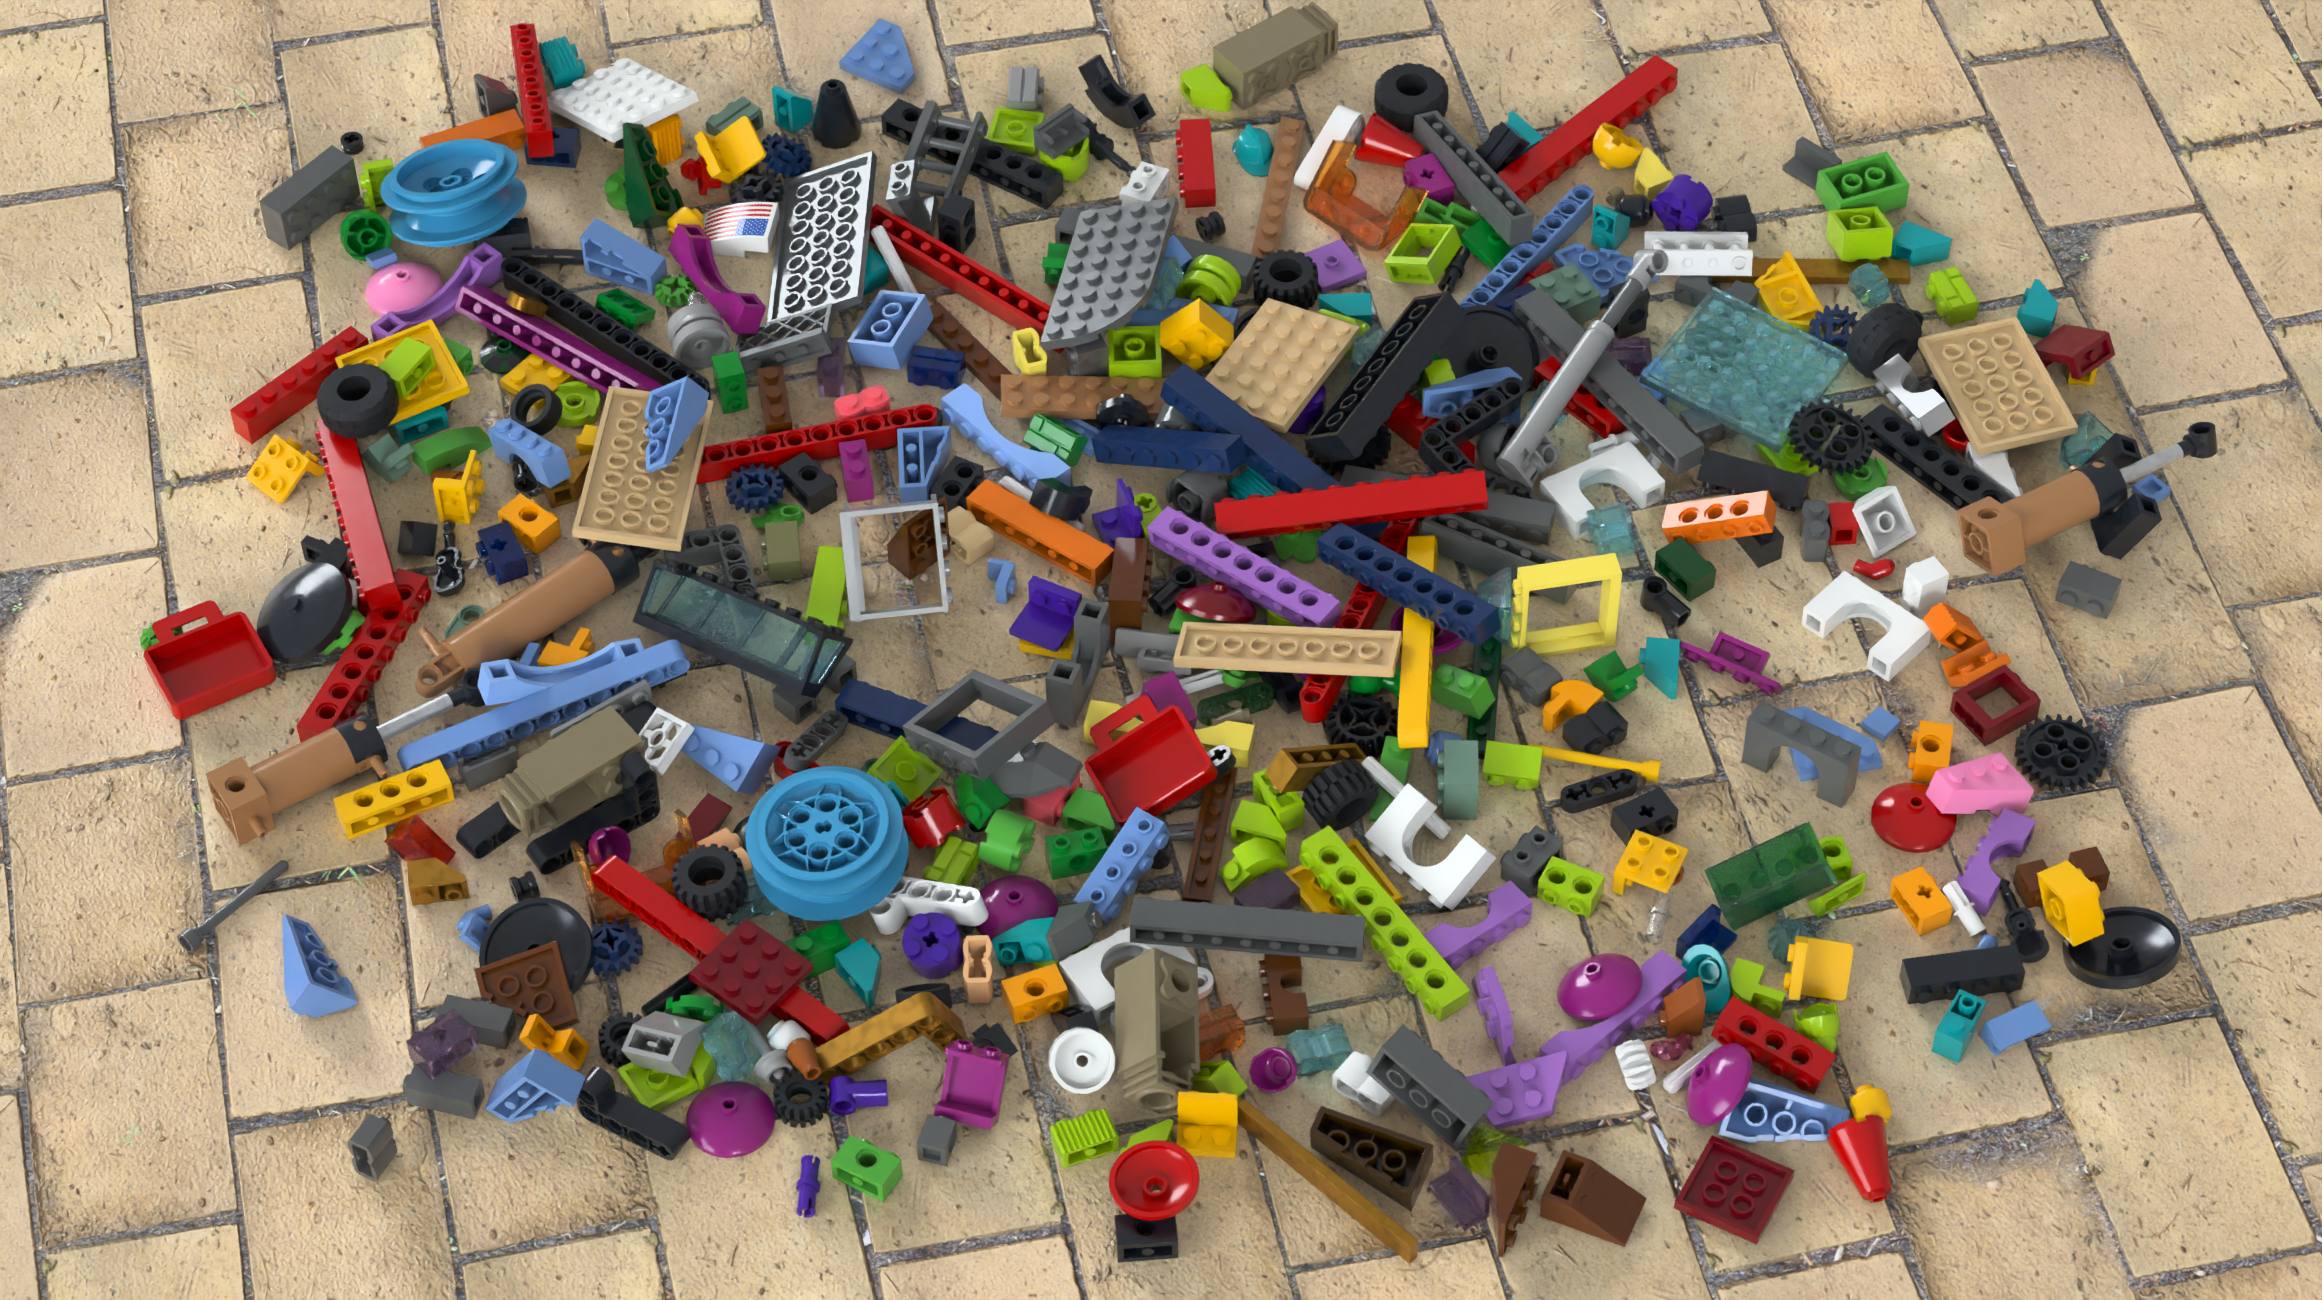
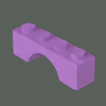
M2005 807L1999 817L1994 816L1991 820L1988 836L1983 835L1977 845L1976 851L1978 852L1976 856L1970 855L1965 866L1966 872L1964 876L1959 874L1956 879L1970 903L1974 902L1973 908L1976 913L1986 917L1998 897L2001 879L1993 872L1990 865L1996 860L2005 857L2021 858L2032 840L2036 820Z
M1510 880L1488 894V916L1480 924L1460 928L1443 922L1425 933L1424 937L1454 971L1466 960L1473 956H1479L1493 943L1504 940L1515 929L1526 926L1531 920L1533 902Z

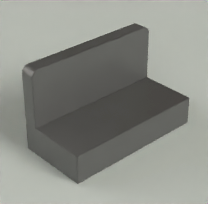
M1802 136L1796 141L1794 157L1783 165L1782 170L1816 190L1818 171L1842 164V159Z

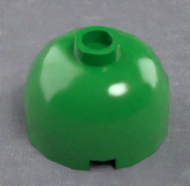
M359 209L348 214L342 221L339 230L340 241L345 251L354 259L364 262L366 261L365 255L390 247L392 241V230L387 220L378 212L370 209Z

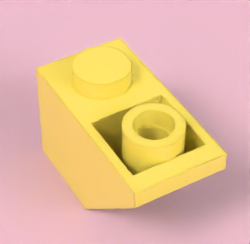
M1648 147L1643 149L1635 171L1633 191L1636 194H1644L1648 200L1653 202L1656 196L1674 178V175L1665 168L1660 158L1654 155Z

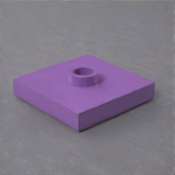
M1342 239L1305 253V257H1311L1312 262L1317 265L1318 290L1321 294L1367 277V270Z

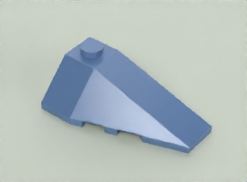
M1503 367L1483 370L1423 389L1422 414L1443 419L1505 378L1516 377L1522 380V377L1511 368ZM1521 404L1517 410L1497 423L1509 422L1520 425Z

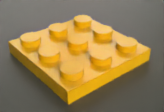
M1357 838L1345 843L1397 905L1402 904L1401 894ZM1326 861V862H1325V863H1327V864H1334V863L1331 862V861ZM1300 865L1284 873V882L1307 912L1349 915L1345 910L1342 911L1337 906L1333 895L1319 885L1316 875L1310 869L1308 870L1303 865ZM1360 902L1362 905H1369L1366 902Z

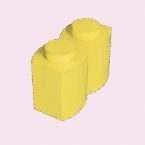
M1033 328L1014 331V362L1021 370V375H1048L1047 355L1043 348L1040 347L1038 333Z

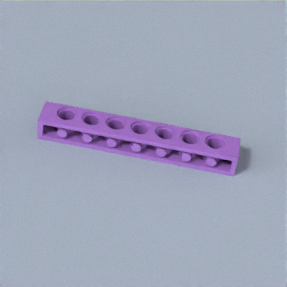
M1167 506L1147 527L1151 545L1210 578L1228 584V588L1241 593L1244 597L1298 627L1333 628L1341 615L1340 601L1334 595L1319 590L1311 582L1299 579L1289 570L1279 568L1269 559L1259 557L1247 547L1239 546L1230 541L1227 536L1219 535L1210 530L1205 524L1190 519L1181 511H1176Z

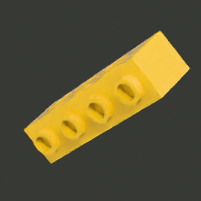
M440 759L333 798L337 817L348 840L455 800L451 781Z

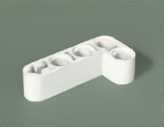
M1338 105L1298 168L1294 177L1295 186L1315 194L1322 192L1349 146H1360L1361 137L1366 128L1362 113L1342 105Z
M906 876L901 877L899 883L885 899L869 909L878 931L884 935L897 932L908 916L914 917L919 913H941L952 919L955 924L978 926L988 918V910L977 889Z

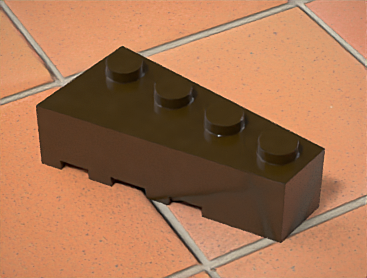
M1323 1106L1320 1107L1310 1129L1311 1148L1412 1212L1433 1163L1432 1144Z

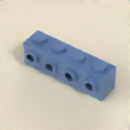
M1136 807L1074 898L1075 904L1092 901L1095 910L1101 915L1102 924L1108 926L1112 919H1116L1127 896H1131L1135 892L1138 880L1142 874L1148 872L1151 868L1153 858L1158 850L1166 846L1170 832L1165 822Z

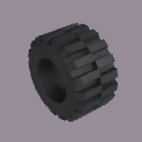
M1281 249L1276 253L1273 251L1269 252L1268 256L1260 258V262L1256 263L1254 270V299L1257 300L1258 306H1262L1267 298L1306 310L1314 306L1315 300L1318 297V270L1316 263L1312 262L1311 257H1305V253L1302 252L1296 253L1294 250L1284 251Z
M1347 759L1335 763L1319 773L1305 789L1302 800L1305 803V808L1321 829L1330 826L1334 831H1338L1355 823L1370 810L1379 796V787L1359 761Z
M705 844L698 845L699 848L696 850L693 848L687 850L688 854H682L678 858L679 863L674 864V872L671 873L677 900L702 918L708 919L709 922H715L717 918H721V920L727 919L726 915H734L738 912L737 907H742L745 903L744 898L748 896V884L742 861L738 858L737 853L733 850L729 851V848L724 845L718 848L717 844H711L710 847H705ZM709 880H720L710 886H700Z

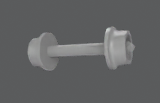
M726 1006L725 1014L727 1016L726 1024L728 1028L733 1031L746 1029L762 1056L754 1068L756 1075L764 1079L768 1085H776L778 1081L782 1083L784 1075L789 1078L791 1076L790 1072H793V1067L787 1058L788 1051L785 1049L772 1051L758 1026H754Z

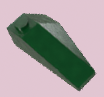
M626 122L623 124L626 206L629 212V219L634 228L653 229L667 225V220L684 206L681 195L677 188L672 189L666 178L669 172L666 167L662 168L655 157L657 150L644 126Z

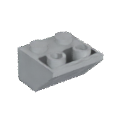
M655 1011L632 1024L621 1051L635 1066L685 1077L708 1025L706 1022Z

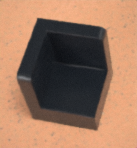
M401 521L398 553L434 556L438 524Z

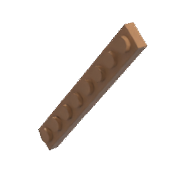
M1281 116L1251 252L1252 255L1257 256V262H1260L1262 256H1268L1269 252H1278L1306 121Z

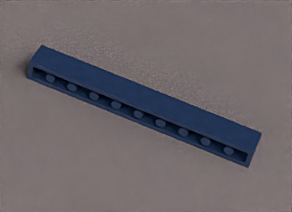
M1185 363L1164 381L1160 397L1169 406H1173L1188 421L1195 423L1204 432L1242 435L1247 457L1244 461L1250 469L1257 471L1271 485L1276 486L1281 491L1294 494L1301 493V490L1306 488H1315L1319 491L1327 490L1332 485H1342ZM1390 521L1348 527L1379 543Z

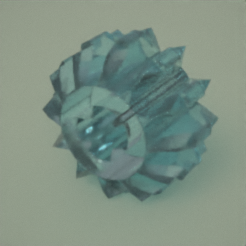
M1871 263L1863 264L1849 275L1850 280L1848 284L1852 288L1851 292L1856 296V300L1861 302V305L1871 309L1882 304L1890 297L1891 286L1888 284L1889 279L1884 276V271H1880L1877 265H1872Z
M1789 916L1785 919V922L1777 920L1775 926L1769 930L1768 951L1773 952L1774 959L1782 958L1784 965L1788 962L1789 944H1794L1795 935L1817 938L1816 932L1812 931L1811 923L1802 924L1801 917L1797 921H1792Z

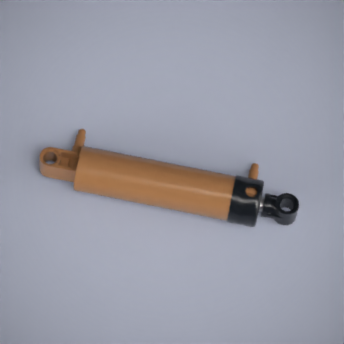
M589 539L592 545L585 548L582 553L441 643L438 642L426 627H422L419 630V634L431 649L430 652L435 658L419 669L415 684L417 693L425 698L434 697L456 682H461L462 675L466 671L473 668H481V663L503 659L511 660L525 651L529 642H539L602 600L616 594L640 577L638 563L645 558L655 557L660 549ZM431 678L435 683L427 684L423 679Z

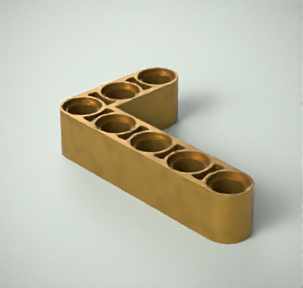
M920 992L817 1047L815 1050L821 1069L819 1077L823 1080V1084L825 1083L827 1086L831 1079L838 1076H849L923 1035L945 1053L946 1047L953 1041H968L963 1022L934 994Z

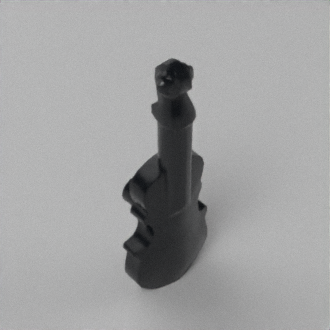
M1086 117L1087 121L1082 124L1090 130V135L1088 136L1090 154L1094 155L1099 161L1109 160L1118 169L1125 171L1127 176L1130 177L1132 171L1136 170L1135 166H1130L1126 160L1113 151V140L1106 137L1105 134L1098 133L1096 129L1097 123H1093Z
M450 520L445 521L443 526L445 530L443 532L445 549L437 553L435 557L438 574L433 577V589L440 596L455 595L463 588L466 582L465 570L463 567H460L462 553L455 547L456 536L453 531L455 523Z
M2001 878L1999 889L2002 891L2003 900L2009 911L2004 921L2010 935L2015 937L2010 945H2017L2023 963L2037 962L2047 955L2050 948L2044 930L2035 929L2036 923L2031 911L2028 908L2019 907L2014 893L2009 888L2010 881Z

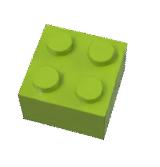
M1877 206L1828 211L1826 239L1842 261L1855 262L1857 259L1868 258L1879 260L1882 257L1891 256L1894 229Z
M1160 325L1125 326L1117 330L1113 327L1108 329L1109 377L1162 378Z

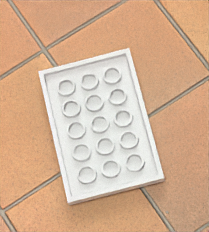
M627 58L617 60L614 63L615 65L607 69L596 70L593 73L594 75L586 79H578L565 89H557L547 97L550 110L613 143L623 138V124L626 122L641 124L645 128L699 101L695 91Z

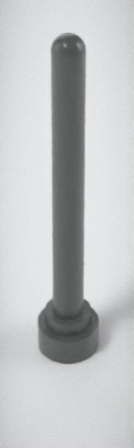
M285 860L279 861L197 928L192 927L191 929L186 928L177 935L181 946L189 953L197 950L202 946V941L206 934L289 868L288 862Z

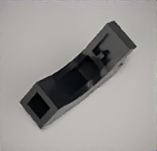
M1101 54L1095 55L1078 67L1088 86L1084 91L1091 102L1105 117L1118 126L1124 128L1139 127L1156 115L1145 93L1132 95L1124 91L1117 84Z

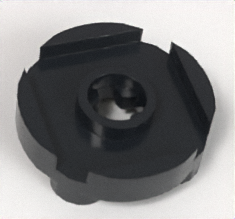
M1123 393L1116 398L1104 401L1096 407V427L1100 431L1108 424L1147 427L1148 410L1141 402L1135 400L1131 394Z

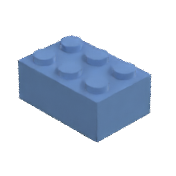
M880 290L847 341L855 364L901 370L934 318L926 295Z

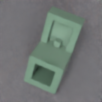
M386 434L370 445L362 453V457L373 471L387 482H394L414 467L408 459L414 452L409 443L399 448L389 434Z

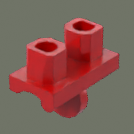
M700 154L696 161L690 158L681 165V175L690 181H695L697 178L699 195H707L708 188L721 189L722 181L710 176L706 169L708 165Z

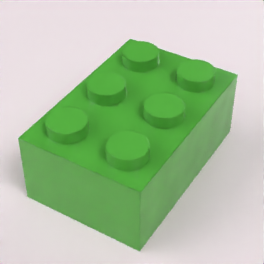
M1886 151L1819 170L1815 193L1827 211L1877 206L1884 213L1906 206L1910 184Z

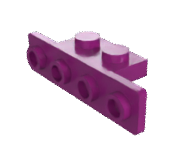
M1719 632L1710 652H1706L1686 642H1680L1679 648L1684 653L1683 657L1691 662L1698 663L1700 660L1707 663V667L1714 672L1722 674L1725 671L1732 674V678L1742 684L1747 685L1748 682L1758 685L1757 689L1768 695H1772L1773 692L1781 695L1783 692L1780 683L1761 675L1771 656L1767 651L1722 632Z

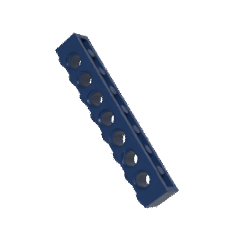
M1341 522L1317 539L1319 557L1325 564L1331 565L1343 574L1360 581L1363 585L1375 589L1383 596L1393 599L1403 607L1409 608L1420 614L1423 618L1440 625L1441 628L1453 632L1464 641H1469L1479 647L1501 629L1498 607Z

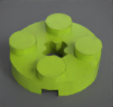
M580 381L567 382L558 386V391L555 394L561 399L563 406L562 415L557 424L558 427L591 425L597 421V415L601 410L598 390L595 388L593 390L588 387L587 383ZM572 402H577L578 405L572 406Z

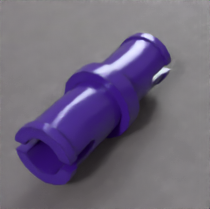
M806 1155L801 1158L800 1179L796 1183V1189L799 1192L796 1213L801 1216L802 1210H804L803 1217H813L816 1214V1196L820 1191L821 1185L818 1181L820 1159L815 1157L814 1163H812L813 1155Z

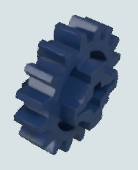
M774 133L773 136L768 134L761 142L766 151V157L761 162L767 163L766 168L775 170L776 175L781 173L784 179H787L788 176L793 178L809 171L813 160L808 156L810 151L803 149V143L797 144L796 138L790 140L786 134L780 137L778 133Z
M1835 304L1833 310H1831L1826 305L1823 313L1817 311L1815 314L1816 319H1811L1809 323L1813 328L1808 330L1807 335L1814 336L1809 344L1818 346L1815 351L1816 354L1821 351L1825 352L1824 359H1827L1829 355H1833L1834 361H1838L1840 355L1845 360L1848 359L1846 344L1850 334L1849 327L1853 328L1859 322V320L1856 321L1855 319L1858 314L1856 311L1852 314L1848 313L1849 306H1846L1844 310H1840L1839 305ZM1820 326L1822 327L1821 330L1824 332L1823 338H1821L1820 335ZM1841 328H1843L1841 334L1837 333L1836 335L1830 337L1832 331L1836 332L1837 330L1839 331Z
M750 463V468L746 469L744 466H740L741 472L732 471V478H727V486H725L726 496L729 499L730 505L735 504L736 510L743 507L745 508V513H749L751 509H755L756 514H758L760 508L769 511L770 504L777 506L778 499L783 498L784 485L780 472L775 473L772 466L765 469L763 463L759 468Z
M614 919L612 924H608L606 920H603V926L601 927L593 924L594 960L592 967L595 975L604 971L605 977H609L611 972L621 976L622 969L630 972L631 963L639 964V956H643V942L641 935H638L636 927L630 929L629 922L627 921L619 925L618 919Z

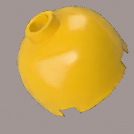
M1603 123L1593 138V151L1596 157L1600 159L1599 165L1607 170L1612 168L1625 169L1632 166L1639 159L1644 149L1643 145L1633 136L1628 138L1622 134L1624 132L1622 129Z

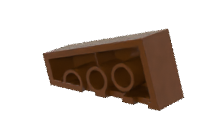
M1116 537L1108 597L1110 644L1115 645V631L1118 627L1142 630L1143 615L1148 610L1153 566V550L1148 549V539Z

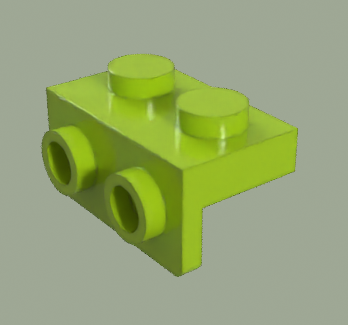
M392 158L362 163L363 174H359L361 189H367V192H362L365 207H370L371 210L376 211L375 205L385 204L381 197L380 188L384 178L394 169Z

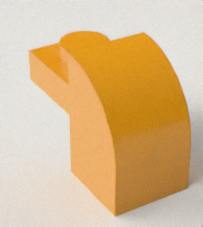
M580 627L570 646L549 641L537 660L538 667L558 666L592 655L595 643L592 642L591 630Z
M1566 680L1557 683L1551 688V699L1542 710V728L1552 733L1567 717L1573 718L1586 713L1595 705L1603 702L1604 692L1579 680Z
M539 1014L529 1015L519 1037L531 1051L534 1048L546 1051L554 1059L574 1070L581 1069L590 1049V1045L573 1028L555 1031Z

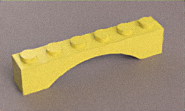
M1090 700L1084 722V743L1095 745L1090 736V729L1098 722L1121 709L1122 707L1119 704ZM1133 718L1109 733V735L1115 741L1142 724L1143 721ZM1225 721L1215 726L1195 730L1207 752L1216 746L1227 745L1236 757L1234 767H1249L1255 743V725Z

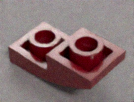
M708 793L695 807L675 837L696 850V842L712 835L715 830L718 832L733 807Z

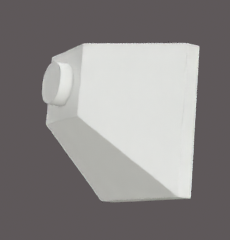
M1896 486L1874 489L1859 498L1852 509L1873 558H1878L1917 534Z

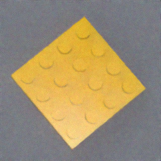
M432 319L335 358L339 369L345 365L357 363L371 364L378 367L406 336L432 347L437 365L406 399L398 397V412L389 426L471 393L465 378Z

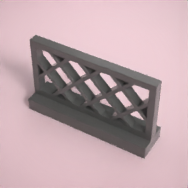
M833 303L761 324L757 334H738L735 351H737L744 369L745 379L757 376L756 368L783 365V368L831 354L833 346L829 339L835 314ZM809 325H812L809 329L803 332ZM786 332H788V334H786L782 339H779ZM753 337L748 342H746L747 338ZM765 339L760 345L756 346L759 342Z

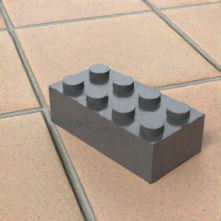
M331 145L261 199L259 203L267 238L289 251L350 202L354 201L360 195L354 159Z
M1404 1024L1382 1045L1366 1070L1369 1076L1455 1151L1475 1131L1494 1104L1484 1091L1472 1085L1461 1071L1454 1069L1443 1059L1438 1051L1431 1049L1415 1031L1409 1030Z

